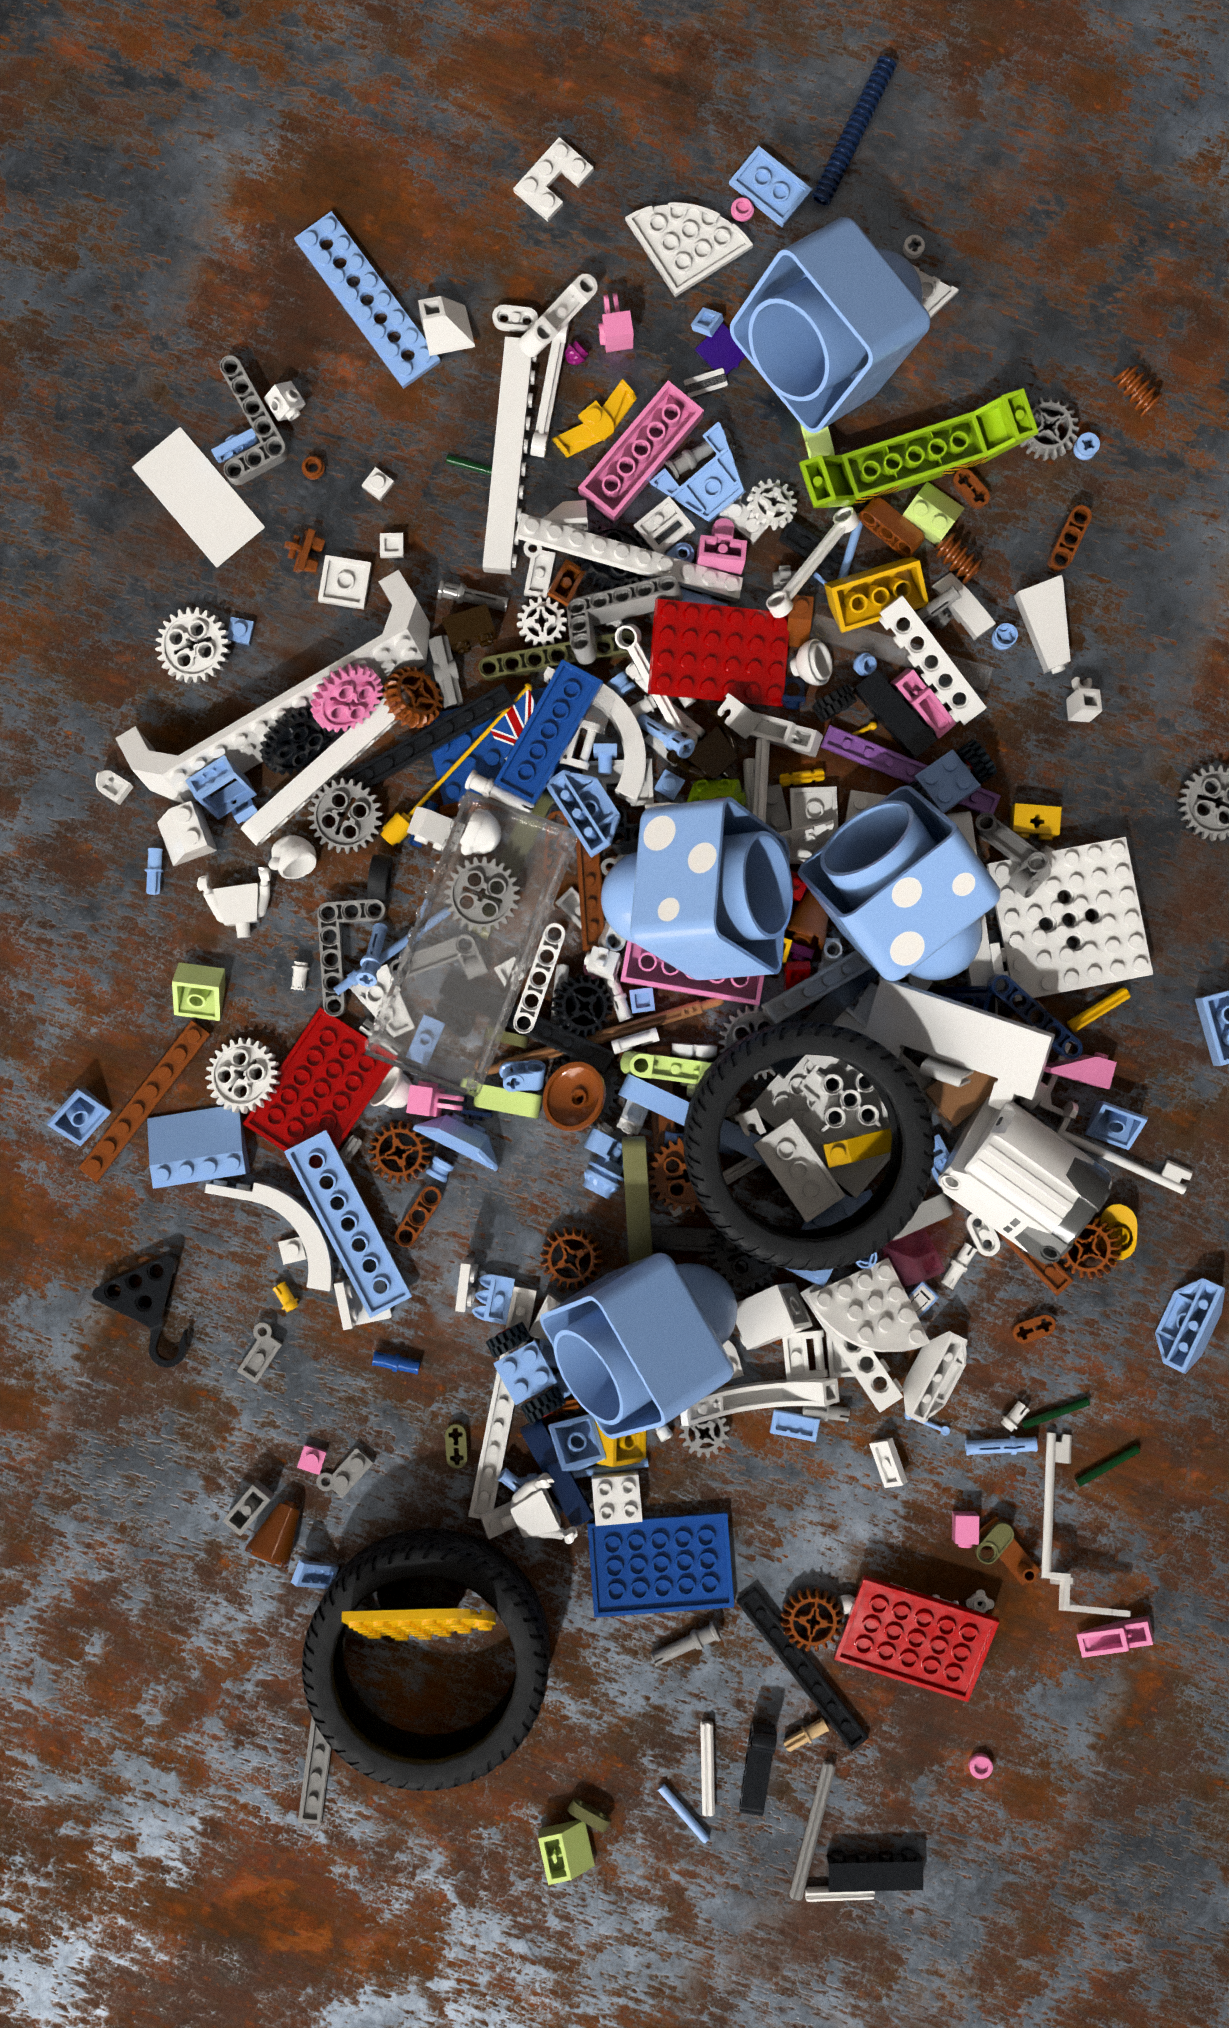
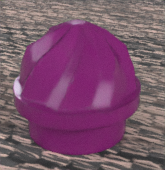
M577 340L573 344L570 343L565 351L566 360L572 365H579L585 362V358L589 355L588 351Z

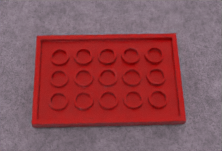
M655 599L648 694L724 702L727 699L725 696L729 693L743 704L783 707L781 698L784 695L789 641V631L787 630L788 614L781 618H775L770 611Z
M320 1007L278 1071L281 1074L275 1076V1080H278L280 1084L273 1085L277 1093H269L272 1100L264 1099V1108L256 1105V1112L251 1111L243 1125L283 1151L327 1130L338 1150L398 1058L337 1017L328 1015ZM312 1155L310 1158L311 1166L314 1168L321 1167L323 1163L322 1158L319 1155Z
M863 1575L835 1650L834 1660L968 1702L998 1628L999 1618Z

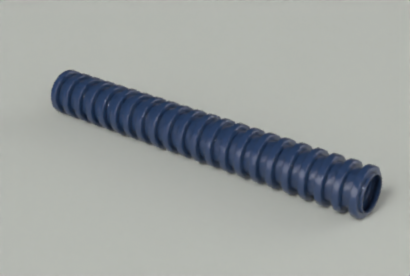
M888 56L878 57L877 63L874 66L875 69L872 70L871 76H869L868 82H866L865 88L862 90V95L859 96V101L852 111L853 114L850 115L849 121L846 123L847 127L843 129L840 140H838L837 146L834 148V153L831 154V159L828 160V165L825 166V172L822 173L821 179L818 181L819 185H816L815 191L812 193V198L818 204L824 206L831 204V199H833L834 193L838 189L837 186L840 185V180L844 177L843 173H846L850 160H852L853 154L859 146V141L862 140V135L865 134V128L868 127L872 115H874L875 109L881 101V96H883L884 90L888 86L887 83L890 82L894 70L897 68L896 62Z

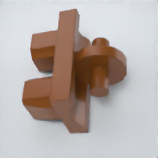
M308 528V531H304L300 545L301 537L294 535L292 542L285 541L284 547L289 549L288 558L294 559L296 552H298L293 571L297 573L302 571L316 572L319 560L308 557L310 549L321 552L325 543V539L315 535V530Z

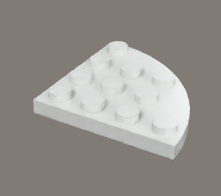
M668 203V205L655 207L648 206L625 217V221L674 297H677L753 248L752 242L737 225L730 223L721 217L719 213L695 204Z
M889 1258L876 1263L871 1268L863 1269L806 1296L811 1308L822 1321L831 1327L838 1336L859 1347L878 1352H905L930 1344Z

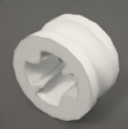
M911 235L906 238L903 245L904 255L910 259L918 258L925 248L924 240L918 235ZM911 242H915V246L919 245L916 251H912L913 248L909 249Z

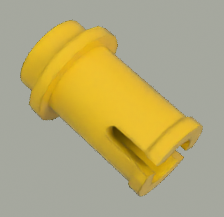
M286 1281L272 1289L283 1305L282 1310L285 1309L288 1313L299 1306L297 1302L299 1299H295Z

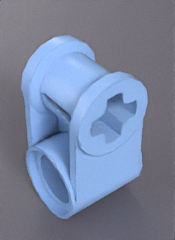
M539 1060L508 1061L503 1063L499 1068V1074L503 1078L504 1089L509 1092L537 1091L542 1089L544 1085L545 1064Z

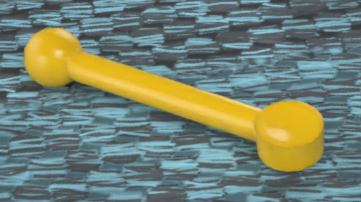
M871 721L868 726L851 734L858 736L870 729L875 730L878 725L875 721Z

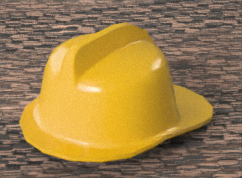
M1113 1204L1102 1213L1100 1225L1107 1220L1109 1221L1108 1230L1112 1227L1116 1228L1112 1235L1113 1237L1120 1235L1121 1239L1115 1241V1244L1122 1245V1249L1115 1252L1120 1253L1122 1256L1119 1259H1113L1124 1260L1130 1257L1136 1248L1137 1218L1134 1212L1127 1206ZM1103 1237L1100 1245L1106 1251L1105 1254H1107V1244Z

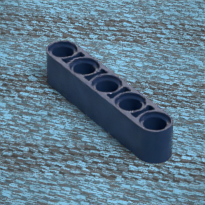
M995 974L989 977L987 981L989 992L1024 1024L1036 1026L1038 1029L1047 1032L1051 1026L1056 1028V1035L1051 1046L1055 1052L1069 1059H1075L1081 1055L1083 1046L1080 1040L1007 975ZM999 979H1003L1005 983L1001 991H997L995 987ZM1019 994L1022 998V1003L1020 1006L1015 1007L1013 998ZM1034 1010H1037L1039 1019L1033 1023L1030 1015ZM1071 1041L1074 1047L1072 1052L1067 1054L1065 1045Z
M541 1418L520 1427L522 1436L542 1473H548L554 1482L549 1484L571 1526L577 1527L594 1518V1513L572 1472L561 1470L550 1432L544 1420Z

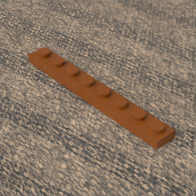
M191 1020L78 1169L95 1182H99L212 1035L194 1020Z

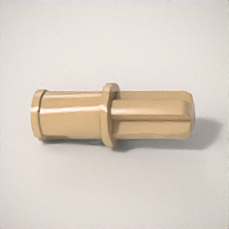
M821 1717L806 1727L801 1726L802 1730L784 1739L783 1743L787 1751L791 1752L807 1742L811 1744V1740L829 1732V1729Z

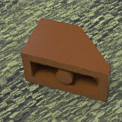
M565 559L556 573L547 595L568 606L586 571H580L581 567Z
M795 595L791 600L793 608L788 613V647L800 648L806 641H809L814 597Z

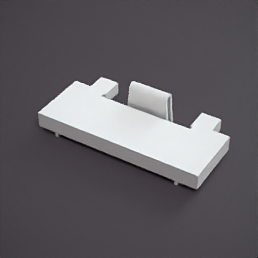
M884 978L880 979L864 1034L885 1046L900 1061L904 1051L903 1045L929 1054L921 1064L919 1073L959 1088L971 1082V1079L966 1077L973 1074L974 1070L998 1078L994 1083L988 1106L1001 1109L1005 1103L1011 1104L1014 1102L1016 1095L1031 1100L1036 1097L1055 1034L1038 1029L1036 1026H1029L908 985L905 982L888 981Z

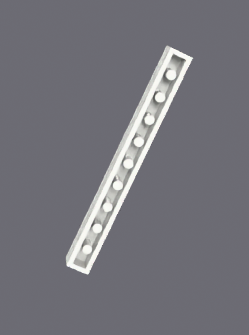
M505 337L483 557L484 572L511 575L512 568L517 566V554L513 553L514 545H519V539L515 538L517 532L516 523L519 522L522 508H518L519 499H523L524 485H520L521 476L526 474V462H523V453H528L529 439H525V431H530L531 416H527L528 408H532L533 393H529L530 385L535 383V371L532 370V362L537 361V356L535 358L528 357L518 345L520 338Z

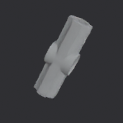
M448 636L433 637L428 641L434 662L432 664L437 685L439 684L444 709L458 707L464 703L458 682L460 680L456 661L455 659L453 660Z

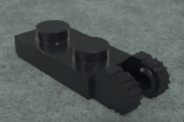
M793 520L790 521L778 539L780 543L806 560L822 541ZM833 549L827 554L828 557L838 563H841L844 559L843 556ZM824 560L819 564L820 569L830 575H833L836 571L832 565Z

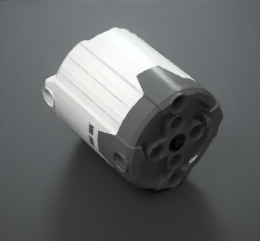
M987 1097L984 1103L974 1110L938 1176V1183L946 1195L1039 1262L1044 1264L1057 1262L1073 1247L1076 1238L1081 1234L1094 1214L1101 1210L1111 1194L1112 1178L1110 1177V1172L1014 1102L1011 1104L1005 1103L1001 1109L988 1106L990 1097Z

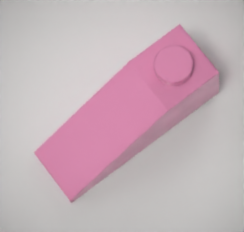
M1095 1052L1094 1056L1081 1055L1075 1059L1068 1058L1048 1063L1045 1066L1044 1072L1095 1087L1110 1089L1117 1062L1108 1060L1109 1055Z

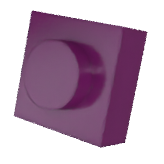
M793 942L789 951L792 954V959L800 961L810 960L814 952L812 949Z

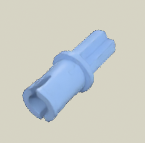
M148 848V864L145 872H147L146 893L150 895L160 894L161 873H164V870H161L163 849Z

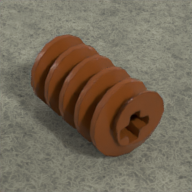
M1137 364L1125 369L1112 382L1120 380L1117 388L1119 390L1126 388L1123 393L1124 397L1132 395L1129 403L1138 402L1135 410L1144 409L1140 415L1143 417L1160 403L1159 400L1163 394H1153L1157 387H1147L1151 380L1150 378L1144 381L1141 380L1145 372L1137 374L1136 371L1139 367Z
M953 532L944 538L933 551L939 550L936 555L937 558L945 556L943 560L944 565L952 563L949 568L951 572L958 569L957 578L965 576L962 584L965 585L981 569L979 565L982 560L973 561L975 553L972 552L967 555L966 552L969 546L966 545L960 548L962 539L953 541L956 534Z

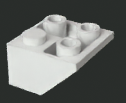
M443 296L418 300L429 356L475 347L465 305Z
M586 500L564 501L543 519L587 532Z

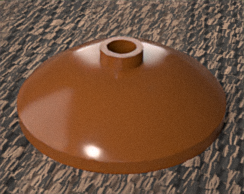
M571 1062L557 1069L549 1078L543 1093V1109L549 1122L556 1128L567 1132L580 1131L591 1125L600 1115L605 1103L606 1087L602 1075L596 1068L584 1062Z

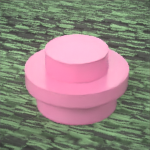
M738 198L732 203L731 214L735 220L745 222L753 216L754 206L749 199Z

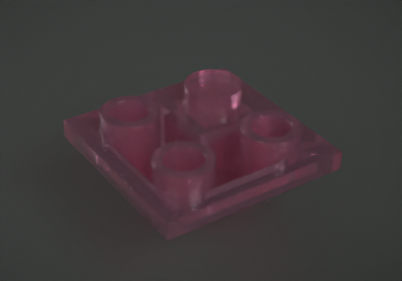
M925 1228L899 1239L891 1240L882 1248L886 1259L889 1258L903 1287L923 1282L946 1272Z

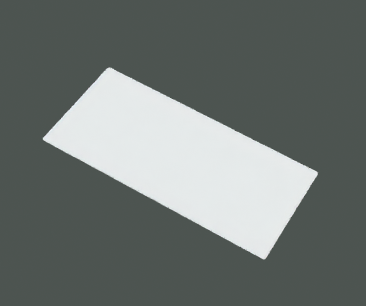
M181 427L176 429L132 466L133 470L215 567H219L265 528Z

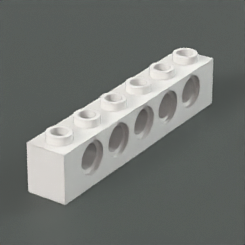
M902 594L879 611L882 617L878 620L886 630L889 628L893 630L896 634L893 637L894 641L900 649L905 646L910 653L906 657L914 667L918 665L924 671L921 677L928 686L933 683L938 690L934 694L942 704L948 703L952 709L949 711V714L956 723L961 720L965 725L987 708ZM902 617L909 620V627L906 630L897 629L896 623L898 619ZM915 636L923 638V645L919 649H914L910 645L911 639ZM934 655L937 657V664L934 667L925 666L924 661L927 656ZM942 674H949L951 676V682L946 686H942L938 682ZM958 692L965 694V700L961 704H955L952 701L954 694Z
M829 1279L824 1287L833 1284L832 1281ZM813 1284L800 1293L879 1413L903 1398L900 1393L904 1390L896 1378L894 1380L890 1378L887 1373L890 1371L889 1366L883 1358L878 1360L874 1354L875 1351L858 1347L856 1350L848 1349L847 1341L838 1336L831 1327L817 1316L806 1299L807 1295L822 1289ZM865 1356L873 1360V1366L869 1370H863L860 1367V1360ZM878 1376H882L886 1380V1386L881 1390H877L873 1386V1381Z

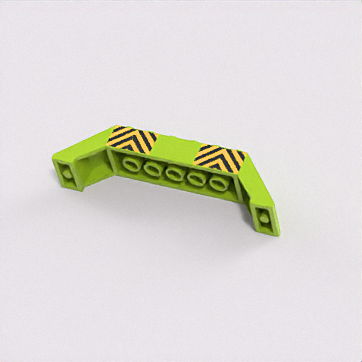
M1022 388L1001 395L1000 398L976 411L843 455H819L799 462V466L813 508L855 506L870 501L874 497H882L955 473L960 469H967L985 463L1038 435L1039 432L1025 390Z

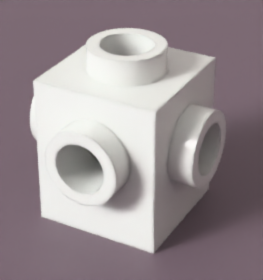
M292 381L275 384L264 397L265 402L278 421L287 419L292 421L301 414L300 410L306 405Z

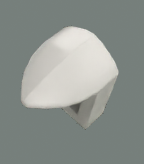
M110 770L100 771L96 775L97 789L119 805L133 789V786L128 781Z

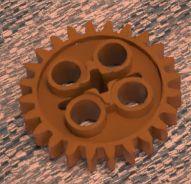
M677 1137V1144L668 1140L669 1147L666 1148L661 1145L662 1153L654 1152L657 1161H650V1164L655 1167L648 1170V1174L654 1175L653 1178L648 1180L649 1183L656 1184L651 1189L652 1193L659 1191L660 1193L656 1197L657 1200L665 1198L664 1206L666 1207L672 1203L673 1211L678 1206H681L682 1213H685L686 1207L690 1206L691 1211L694 1212L695 1205L697 1204L703 1209L689 1179L685 1180L683 1176L670 1180L665 1179L669 1175H681L683 1170L686 1169L684 1145L681 1138ZM671 1159L677 1160L679 1163L678 1168L674 1171L666 1169V1163ZM675 1182L683 1185L682 1191L678 1194L670 1191L671 1185Z

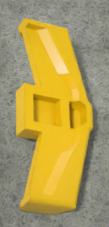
M622 379L602 407L595 400L578 415L583 424L553 437L552 441L567 458L602 440L605 441L614 433L618 424L636 401L637 397L634 391Z

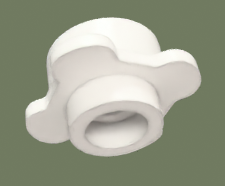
M979 1589L966 1600V1606L985 1613L988 1609L994 1607V1601L987 1598L984 1590Z

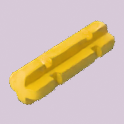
M822 768L814 769L813 771L792 772L791 775L789 773L779 775L781 787H787L790 784L812 783L814 780L815 782H820L825 779Z

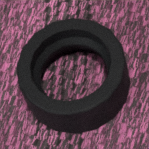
M375 854L372 856L367 883L368 898L387 900L392 878V857Z

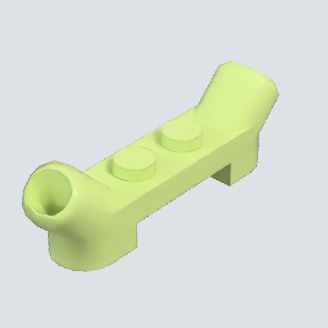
M631 1050L624 1052L620 1061L621 1070L626 1074L697 1085L705 1071L713 1063Z

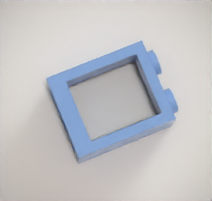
M225 755L185 780L194 798L218 820L257 795L248 777ZM234 778L237 779V781L233 782L217 794L213 795L212 797L210 796L211 793H213L223 785L227 784Z

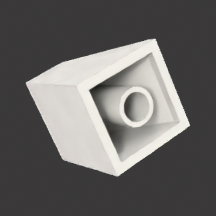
M192 801L168 809L157 822L173 866L217 851L202 807Z
M796 1283L777 1284L737 1302L736 1324L740 1331V1340L747 1350L759 1348L813 1326Z

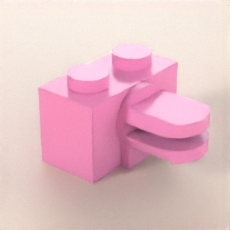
M612 293L614 313L610 311L608 294L603 295L605 314H602V323H598L600 345H605L606 353L633 349L634 333L630 310L620 312L617 293Z
M726 518L718 519L713 524L711 536H700L697 548V565L725 573L742 574L746 560L747 541L734 539L735 527L732 521Z
M418 1081V1085H410L406 1113L441 1117L442 1108L463 1111V1106L443 1102L444 1099L464 1101V1096L444 1094L445 1089L438 1088V1083Z

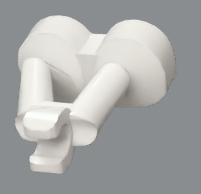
M672 1043V1054L684 1059L696 1057L699 1061H706V1059H712L717 1056V1046ZM680 1082V1085L687 1086V1096L692 1097L697 1084Z

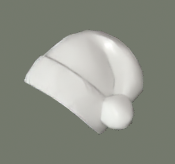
M484 809L475 810L459 841L462 844L461 852L464 855H470L472 853L486 854L493 851L500 842L501 827L497 819L489 811Z
M288 835L282 837L274 843L271 849L272 858L268 866L271 870H278L280 875L286 879L304 877L316 867L317 857L314 846L300 836Z

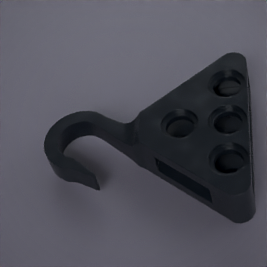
M168 1254L95 1288L92 1293L94 1300L150 1329L149 1355L155 1364L165 1368L176 1366L182 1362L188 1352V1329L183 1331L179 1343V1352L175 1358L166 1359L158 1351V1344L166 1321V1312L179 1263V1258L176 1254ZM155 1264L162 1266V1276H157L154 1273L153 1268ZM134 1274L141 1276V1286H136L133 1283L132 1277ZM113 1284H117L120 1287L121 1293L119 1296H115L112 1293L111 1287ZM144 1295L151 1298V1307L143 1305L142 1298Z

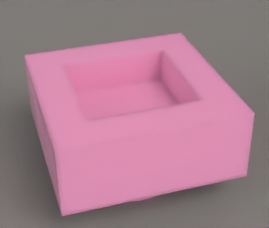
M305 1444L297 1468L319 1475L327 1451Z

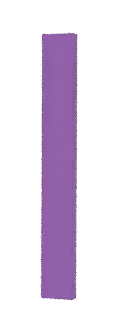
M832 725L828 726L820 746L825 750L908 784L916 781L914 779L915 775L928 767L926 764ZM980 787L958 803V805L980 814L985 812L994 814L1001 795Z

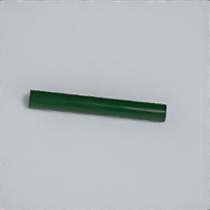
M447 455V464L489 476L492 475V466Z
M1086 1396L1021 1420L1023 1428L1027 1429L1090 1406V1402Z
M1135 1444L1077 1477L1075 1481L1081 1487L1139 1454L1140 1450Z

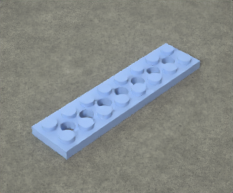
M332 211L294 238L300 249L403 389L441 362L437 355L429 356L426 339ZM324 240H331L333 246L328 250H324L321 248V243ZM338 258H344L347 261L343 268H336L334 262ZM351 277H358L360 279L358 286L351 287L348 285V280ZM365 295H371L374 301L370 305H363L361 299ZM380 313L387 315V321L383 324L376 323V315ZM390 333H400V340L398 342H390L388 340ZM410 350L414 352L415 356L412 360L405 361L402 359L403 352Z
M325 1130L284 1151L369 1317L372 1318L412 1297L328 1131ZM312 1155H319L322 1158L323 1163L321 1167L314 1168L311 1166L310 1158ZM327 1175L333 1179V1186L331 1188L325 1189L321 1186L320 1180L323 1176ZM339 1196L344 1200V1207L337 1210L332 1207L331 1200L333 1197ZM346 1217L352 1218L355 1222L354 1229L345 1230L342 1227V1220ZM356 1238L363 1239L366 1243L365 1249L362 1251L355 1250L352 1245L353 1240ZM367 1259H372L376 1262V1269L372 1272L366 1271L363 1267V1263ZM377 1280L386 1282L387 1290L380 1293L374 1289V1283Z

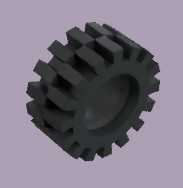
M847 684L812 705V708L822 723L853 705L857 699Z

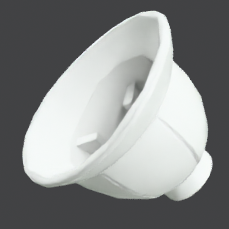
M396 1065L390 1070L377 1092L371 1098L370 1104L372 1106L384 1104L393 1108H402L407 1105L409 1089L412 1083L403 1074L401 1065Z

